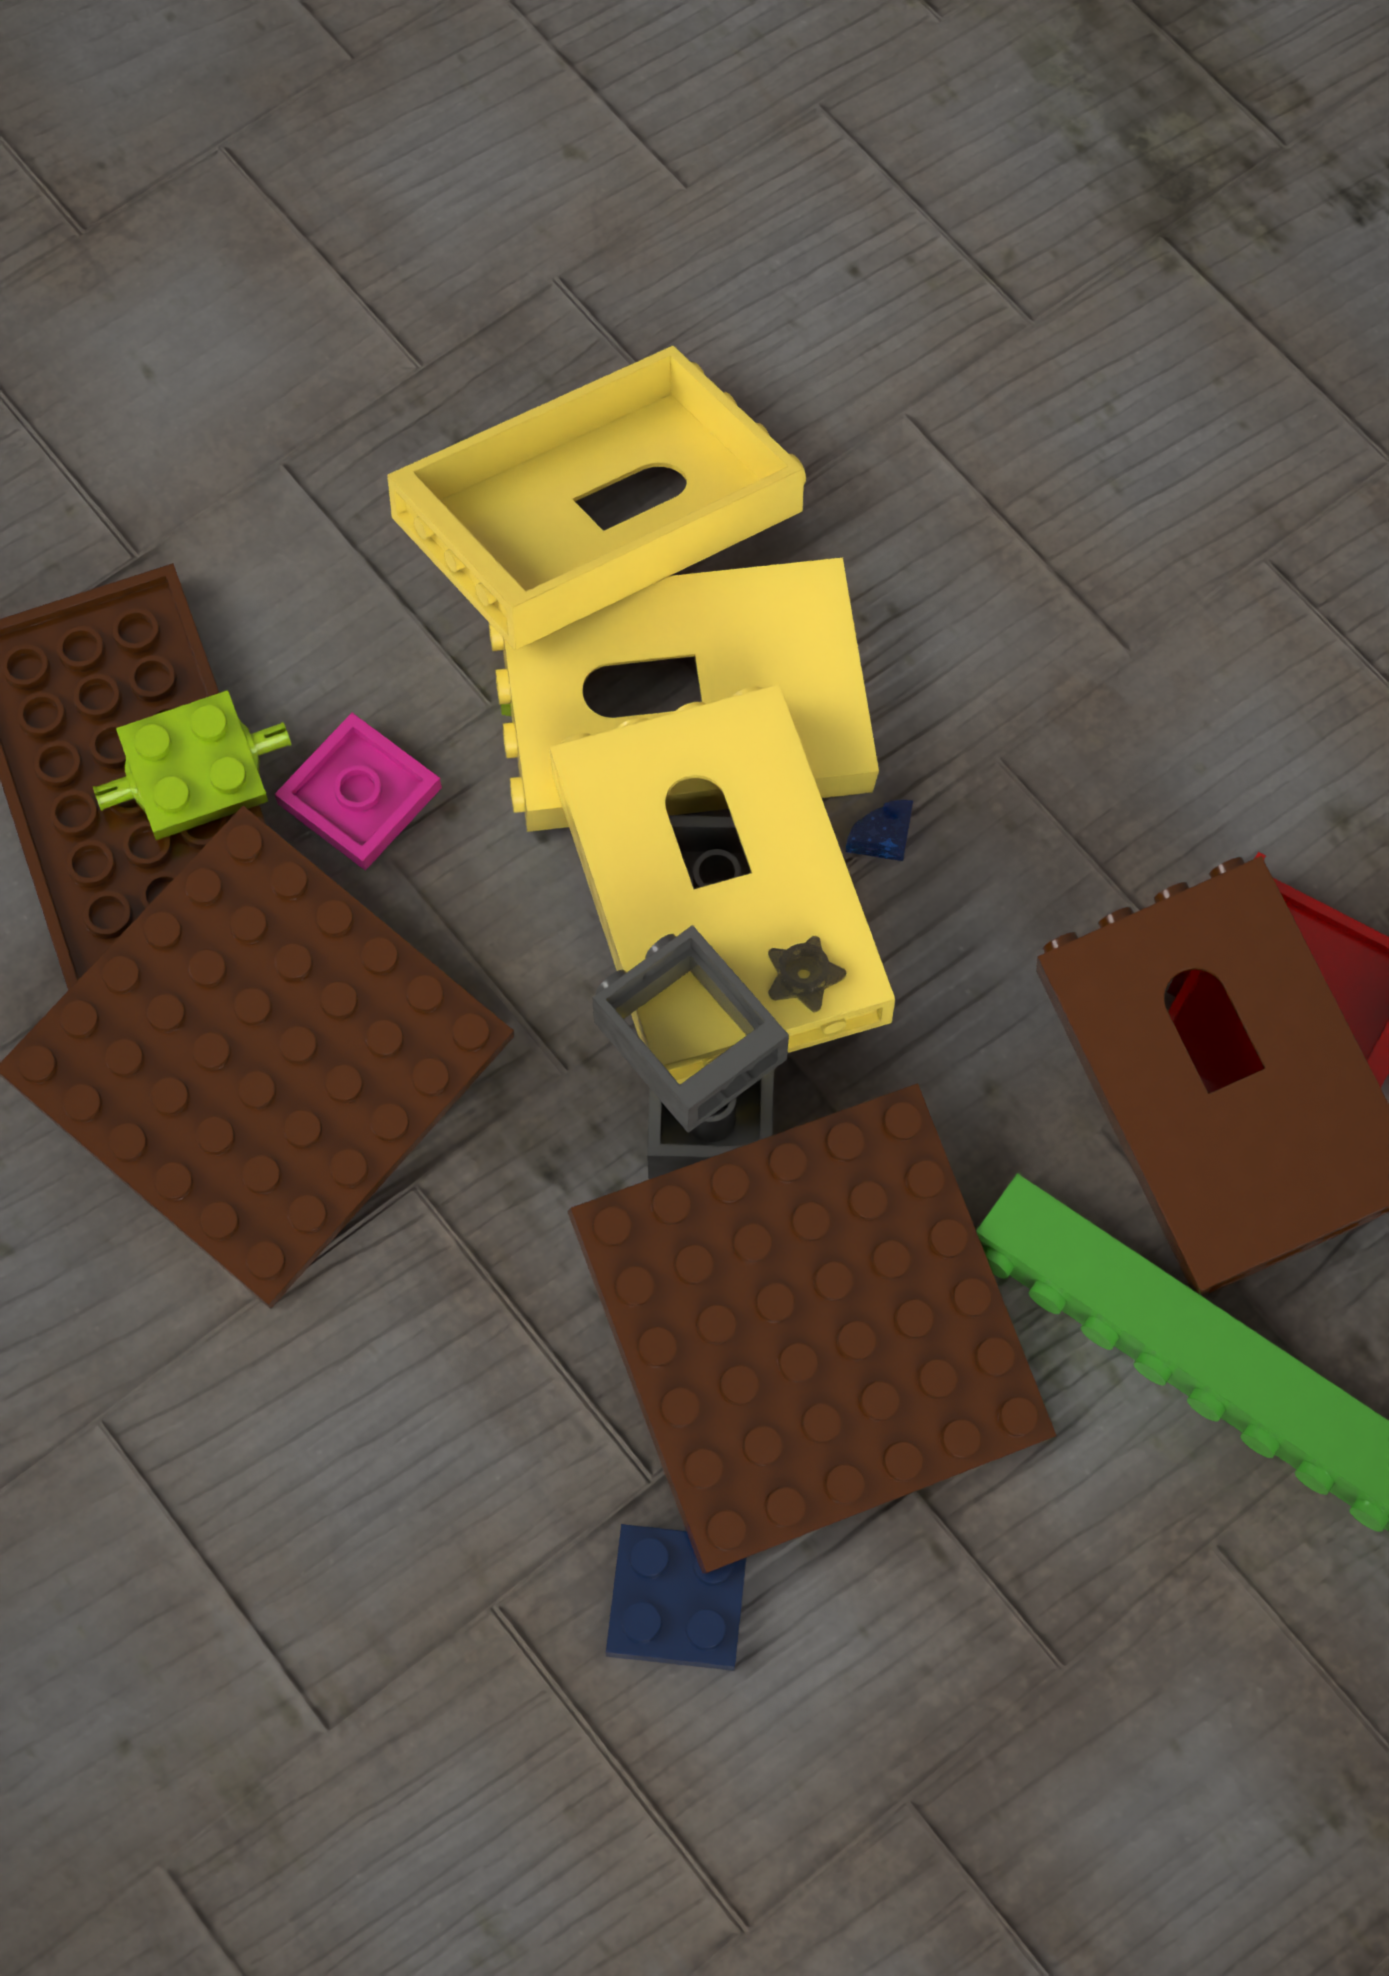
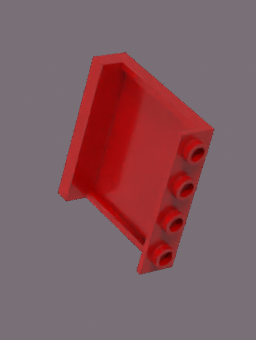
M1258 852L1255 856V858L1262 856L1263 860H1265L1266 855ZM1273 878L1381 1088L1389 1074V937ZM1188 970L1176 975L1167 993L1176 997L1168 1013L1208 1094L1263 1070L1264 1067L1220 981L1212 974L1202 970Z

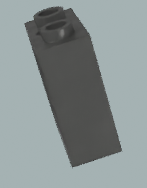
M693 925L677 937L674 934H668L659 939L648 950L645 960L628 972L618 970L608 976L598 986L596 995L592 997L594 1023L688 1133L787 1060L789 1034ZM691 971L746 1036L680 1085L624 1019Z

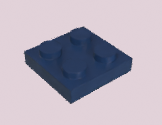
M621 1524L606 1657L735 1671L747 1557L703 1574L687 1531Z

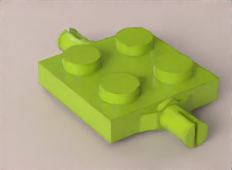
M227 690L116 728L126 755V776L99 786H93V790L101 811L135 798L136 803L147 814L155 839L159 840L234 814L242 806L248 809L268 802L259 775V755L286 746H292L284 722L250 734L249 729L238 718Z

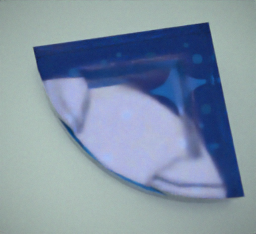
M889 801L884 803L883 807L870 812L861 820L859 819L849 833L845 852L903 861L913 801Z

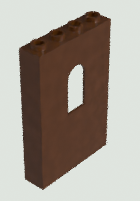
M1262 856L1246 863L1242 857L1230 859L1209 872L1211 879L1189 888L1187 882L1172 885L1154 897L1155 904L1135 913L1131 907H1125L1112 912L1098 922L1099 929L1079 938L1076 932L1061 935L1048 942L1043 947L1045 953L1037 956L1036 972L1190 1288L1203 1297L1389 1213V1103ZM1188 970L1208 972L1220 981L1264 1067L1263 1070L1208 1094L1166 1009L1164 1001L1165 990L1169 982L1176 975Z

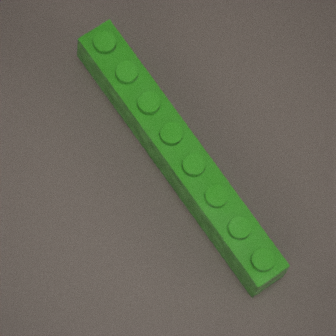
M1018 1173L976 1230L993 1275L1002 1279H1007L1011 1276L1030 1289L1028 1292L1029 1296L1040 1307L1053 1314H1060L1063 1311L1082 1324L1081 1331L1092 1342L1108 1350L1116 1347L1134 1359V1367L1145 1378L1162 1386L1168 1382L1189 1396L1187 1403L1197 1413L1215 1422L1223 1419L1242 1432L1240 1436L1242 1441L1253 1451L1267 1458H1273L1276 1455L1297 1469L1295 1476L1305 1486L1323 1495L1331 1492L1351 1506L1349 1512L1361 1524L1377 1532H1382L1384 1529L1389 1532V1420Z

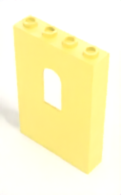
M674 346L668 347L387 475L391 515L394 521L514 650H518L803 512V491L806 482L805 470L800 460L795 455L788 454L770 437L762 424L755 423L737 406L729 393L722 392L705 376L697 363L690 362ZM651 467H667L676 470L685 478L687 483L683 492L678 496L604 531L576 503V501Z
M843 557L668 576L518 650H514L489 623L492 651L503 650L505 669L495 670L499 705L510 704L512 723L502 724L506 758L517 757L520 777L510 778L513 812H525L527 832L569 827L552 776L550 746L558 745L567 737L575 734L588 733L594 735L616 729L625 721L633 718L644 717L652 719L675 712L608 718L592 711L584 700L583 685L593 671L612 665L695 656L701 701L705 704L732 697L737 691L746 687L759 686L766 688L780 684L821 798L873 793L879 768ZM690 778L677 783L669 791L665 801L668 815L729 809L719 787L701 778Z
M780 684L766 688L759 686L746 687L737 691L729 698L707 704L704 702L688 703L671 714L652 719L644 717L633 718L625 721L616 729L594 735L588 733L575 734L567 737L558 745L550 746L552 776L617 971H630L645 960L646 953L659 939L668 934H674L677 937L693 925L789 1034L788 1053L892 1023L895 996ZM701 778L719 787L733 819L751 870L750 874L693 889L665 807L666 797L673 786L686 779ZM691 971L631 1014L639 1038L679 1084L685 1082L746 1036Z

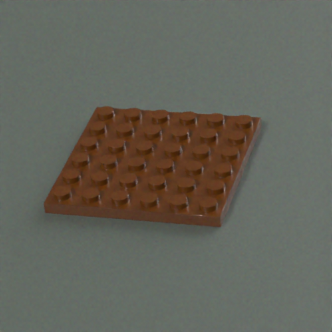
M242 806L0 1062V1076L271 1309L514 1038V1030L245 806Z
M918 1083L579 1204L567 1211L703 1574L1057 1436Z

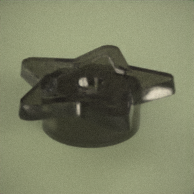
M812 936L805 943L795 944L787 950L771 948L768 951L769 959L778 973L768 992L772 1000L797 998L812 1012L820 1011L824 989L844 980L847 974L845 969L829 962L827 955L822 950L821 941L818 936ZM800 970H807L810 975L808 978L803 979L798 976V972Z

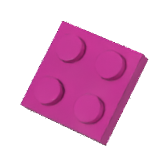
M351 712L275 793V797L279 806L366 871L439 792L442 786L440 777Z

